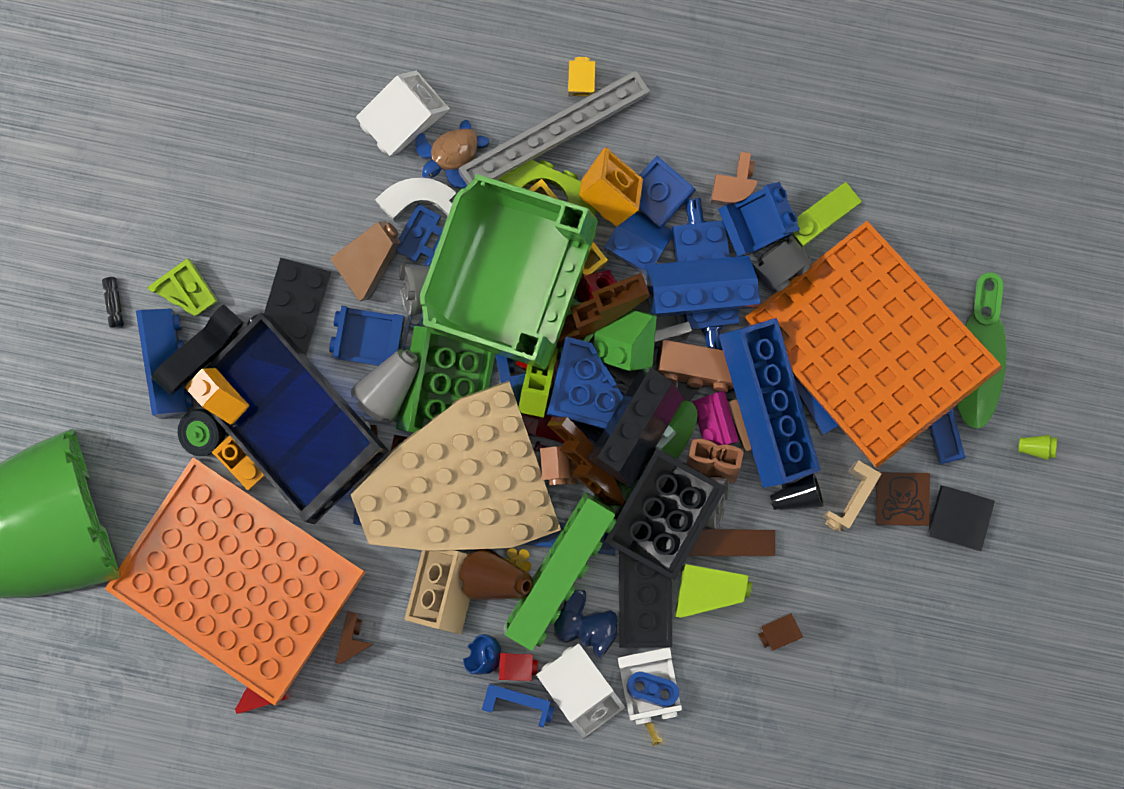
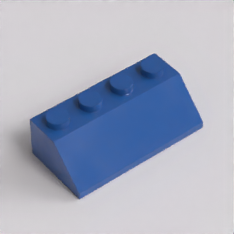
M749 256L645 265L647 288L650 294V314L657 317L750 309L760 304L758 280Z
M171 308L137 310L136 316L152 415L159 419L185 415L190 412V407L194 406L193 397L185 388L186 384L170 396L151 379L154 371L184 345L183 340H179L177 331L181 330L179 314L175 315Z

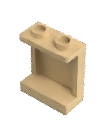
M859 460L853 463L849 473L862 481L842 515L839 517L827 511L822 516V518L827 520L825 525L837 532L845 531L851 527L881 476V473Z

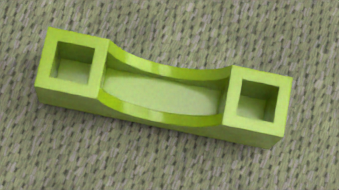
M531 160L497 179L498 181L524 189L543 179L544 182L553 184L561 189L569 203L588 208L594 216L598 212L591 205L586 204L579 196L581 181L577 180L578 176L567 170H564L563 173L553 169V164L544 160H540L539 163Z

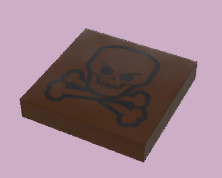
M879 472L881 476L876 483V525L929 526L930 473Z

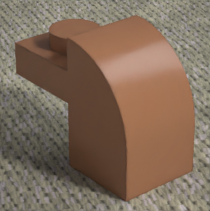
M740 152L736 177L716 174L711 204L723 206L736 204L753 194L757 180L747 179V176H753L755 161H750L751 153Z

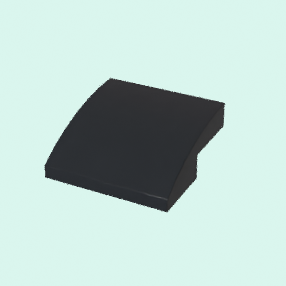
M940 485L927 536L972 550L982 551L995 501Z

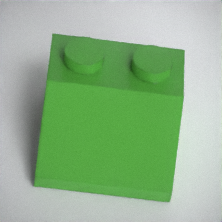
M632 309L607 326L597 330L594 334V348L601 361L628 371L652 367L657 316Z

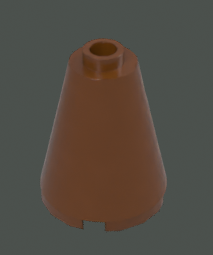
M479 549L475 553L471 552L463 562L460 571V580H463L464 588H462L463 593L468 598L476 601L523 599L529 595L532 589L533 582L530 574L490 549Z

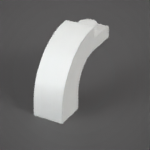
M410 178L393 184L382 192L375 201L395 222L409 208L418 203L436 206L448 216L457 193L447 185L433 179Z

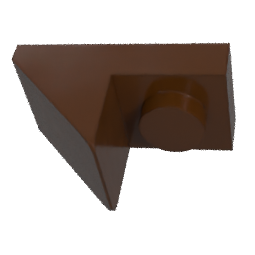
M347 611L335 663L343 664L374 645L373 643L354 639L355 634H360L363 621L358 619L359 613Z

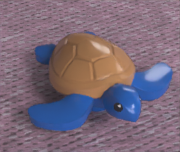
M468 120L462 121L459 129L439 136L432 146L428 143L425 134H419L415 140L418 155L422 159H432L423 166L422 177L433 178L443 169L446 171L449 184L453 187L464 189L467 184L459 174V168L474 159L477 148L487 147L489 139L484 136L477 137L475 131L471 130V124Z

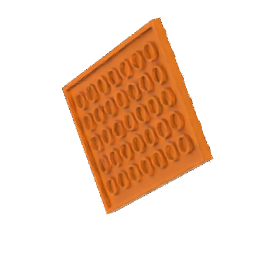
M193 457L118 568L121 577L111 580L105 590L258 695L277 706L356 588L365 571Z

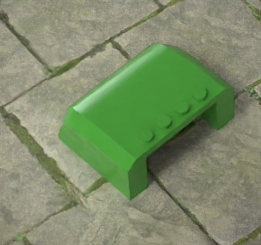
M476 174L475 178L455 195L422 287L420 303L423 310V325L457 341L545 370L553 357L596 234L598 220L588 208Z

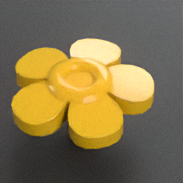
M515 548L507 549L506 555L510 559H505L525 572L531 569V563L523 561L529 558V552L526 549L519 550L518 555Z

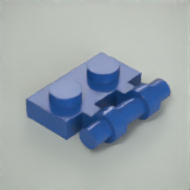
M418 203L398 238L401 243L396 252L414 262H417L420 255L423 254L428 257L424 265L430 266L443 228L437 226L441 215ZM432 233L439 236L433 249L426 246Z

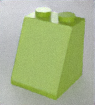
M685 564L682 569L674 617L683 618L742 603L745 598L750 597L752 582L748 581V575Z

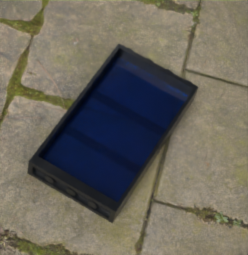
M260 313L253 316L248 321V326L241 333L235 334L229 340V345L223 351L216 353L211 358V363L205 368H216L249 404V407L232 425L215 414H211L304 522L315 525L389 450L272 317Z

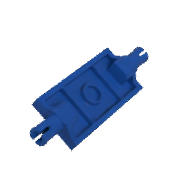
M693 198L687 199L685 204L688 223L672 227L676 261L684 262L730 257L726 227L723 220L706 222L703 219L701 198H695V200ZM738 310L684 315L685 322H689L691 330H702L705 333L707 348L723 350L719 338L722 327L740 323Z

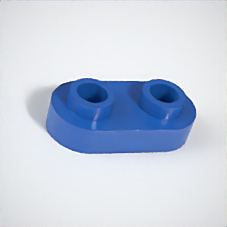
M645 672L632 674L626 684L627 692L632 698L662 708L671 707L679 697L678 686L673 681ZM642 683L644 690L638 691L635 688V684ZM667 691L669 698H662L660 692Z

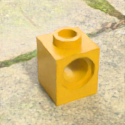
M575 57L574 61L569 60L568 96L588 97L594 94L595 61H590L588 57Z

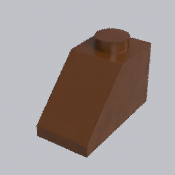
M787 613L759 627L761 633L758 634V637L763 647L769 646L771 651L803 638L792 613Z

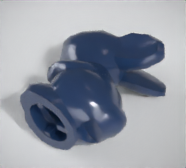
M577 589L573 592L570 599L564 602V607L554 623V636L559 642L564 643L580 638L581 644L585 647L592 646L596 657L601 659L618 636L616 613L612 610L584 616L582 611L586 603L587 593L585 590Z

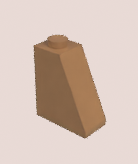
M386 221L377 222L330 258L359 301L368 300L372 297L401 243L397 237L398 232L396 228Z

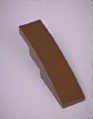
M642 273L592 292L593 299L570 307L572 314L566 317L556 345L557 348L563 347L565 337L582 339L607 326L647 299L650 294Z
M552 417L547 426L565 441L560 451L577 465L572 475L604 503L623 506L625 500L615 478L587 460L594 448L589 439L568 417Z
M703 529L688 556H775V530Z

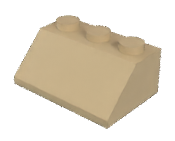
M422 550L404 620L462 634L470 598L462 591L464 584L463 580H460V571L463 562L469 554L454 550Z

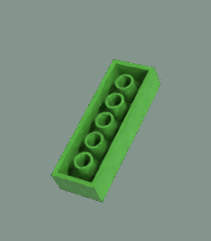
M585 491L532 578L533 584L529 595L518 601L504 624L505 636L533 651L535 646L540 647L547 636L546 628L548 624H554L561 613L559 608L562 601L567 602L575 590L573 583L576 578L581 579L589 567L587 560L590 555L596 556L603 544L601 537L604 532L609 534L614 527L616 519H614L615 512L613 507Z

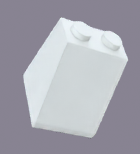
M415 70L397 75L356 118L359 120L362 130L372 135L377 141L378 148L383 153L392 156L405 149L419 134L426 131L447 113L450 108Z
M580 644L567 648L560 658L554 662L547 663L541 668V672L536 674L583 739L626 708Z

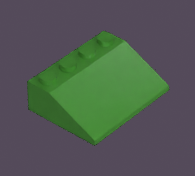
M414 326L410 351L417 356L419 367L399 410L396 429L415 433L431 422L436 415H440L449 408L458 398L489 388L495 353L457 341L428 327Z

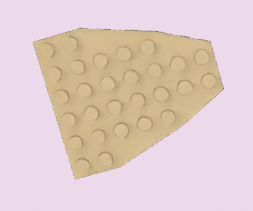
M509 381L458 398L449 408L440 415H436L431 422L395 447L375 470L373 469L366 479L350 493L368 544L425 551L513 548L561 530Z

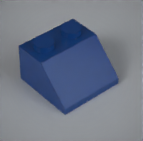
M637 211L615 227L604 246V252L646 275L645 265L657 264L673 236L672 230L666 226L658 227L645 214Z

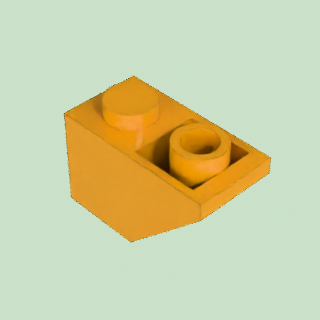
M230 435L212 451L248 491L252 492L266 479L265 475Z

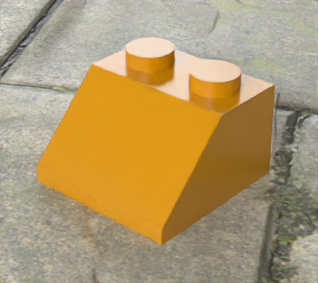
M605 147L582 178L579 196L586 204L595 208L605 220L610 221L617 227L639 210L643 178Z

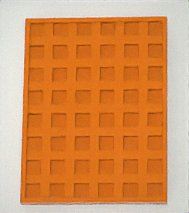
M865 221L812 263L809 270L793 278L787 287L780 292L774 293L745 316L749 325L777 318L793 375L876 469L1002 369L1001 364L868 221Z

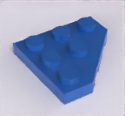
M565 337L546 415L568 417L573 422L605 429L622 401L623 396L607 367L604 366L592 343Z

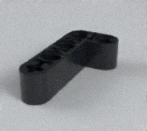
M225 304L214 312L201 331L154 371L151 379L172 396L201 369L205 368L216 353L223 351L229 345V340L240 331L244 322Z

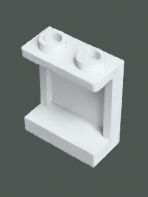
M670 647L617 658L630 721L635 720L636 725L652 722L651 716L661 715L662 719L677 717V711L682 710L679 697L671 707L662 708L632 698L626 689L629 677L636 672L649 673L671 680L676 684ZM642 683L635 684V688L638 691L644 690ZM667 691L660 692L662 698H669Z

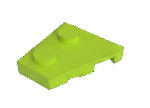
M190 258L182 261L147 287L151 292L157 293L167 299V301L180 306L194 316H199L219 302Z

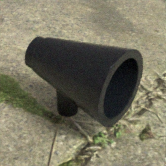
M815 473L794 483L790 481L781 484L782 489L770 495L774 510L824 507L822 493Z

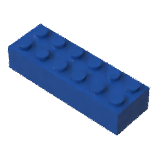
M777 318L720 334V342L762 487L785 484L821 471Z

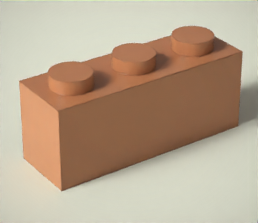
M663 340L659 345L655 370L673 383L677 381L686 382L688 386L694 388H701L703 386L713 387V390L717 392H728V390L734 388L723 350Z

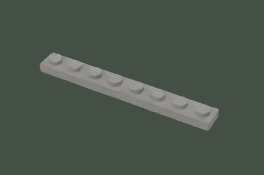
M634 71L459 168L458 172L467 185L475 178L476 174L497 180L649 95L650 90L638 72Z

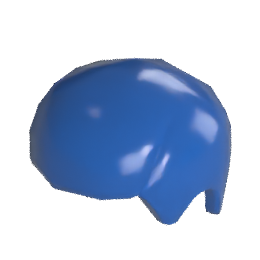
M482 634L476 636L474 641L467 646L470 649V655L467 658H463L464 667L470 674H490L497 669L500 663V644L491 635Z

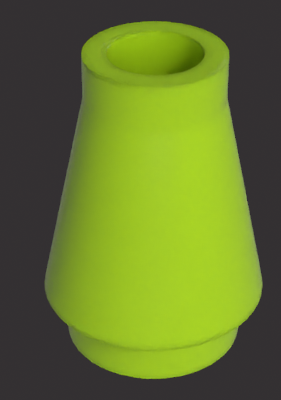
M1051 434L1020 437L1019 453H1025L1048 461L1049 458L1056 459V437H1051Z

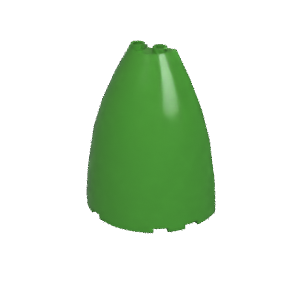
M74 429L66 430L31 445L0 462V598L36 597L81 589L121 577L106 528L99 524L86 482L90 477Z

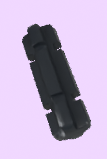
M115 277L103 278L102 285L106 291L104 298L106 311L109 314V317H107L109 327H122L124 323L123 317L120 315L122 310L119 291H116V288H118L117 279Z

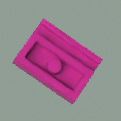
M725 391L716 392L715 394L692 401L697 409V421L702 439L709 440L718 446L739 442Z

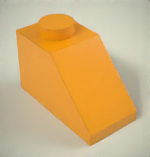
M216 368L201 369L185 386L187 391L203 408L230 425L234 424L249 407V404Z

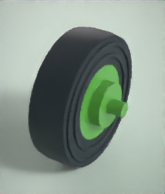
M207 409L192 410L185 414L179 422V442L188 453L194 456L210 455L224 441V428Z

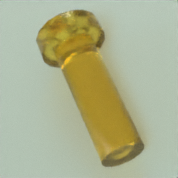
M646 723L645 726L653 741L651 743L652 746L660 744L662 741L658 739L652 723Z

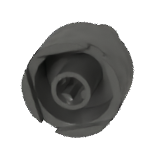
M792 234L786 237L789 242L786 243L784 241L782 243L780 241L757 259L760 262L759 265L752 263L755 273L769 291L774 289L775 292H780L791 283L788 280L794 274L800 276L811 268L809 264L811 258Z

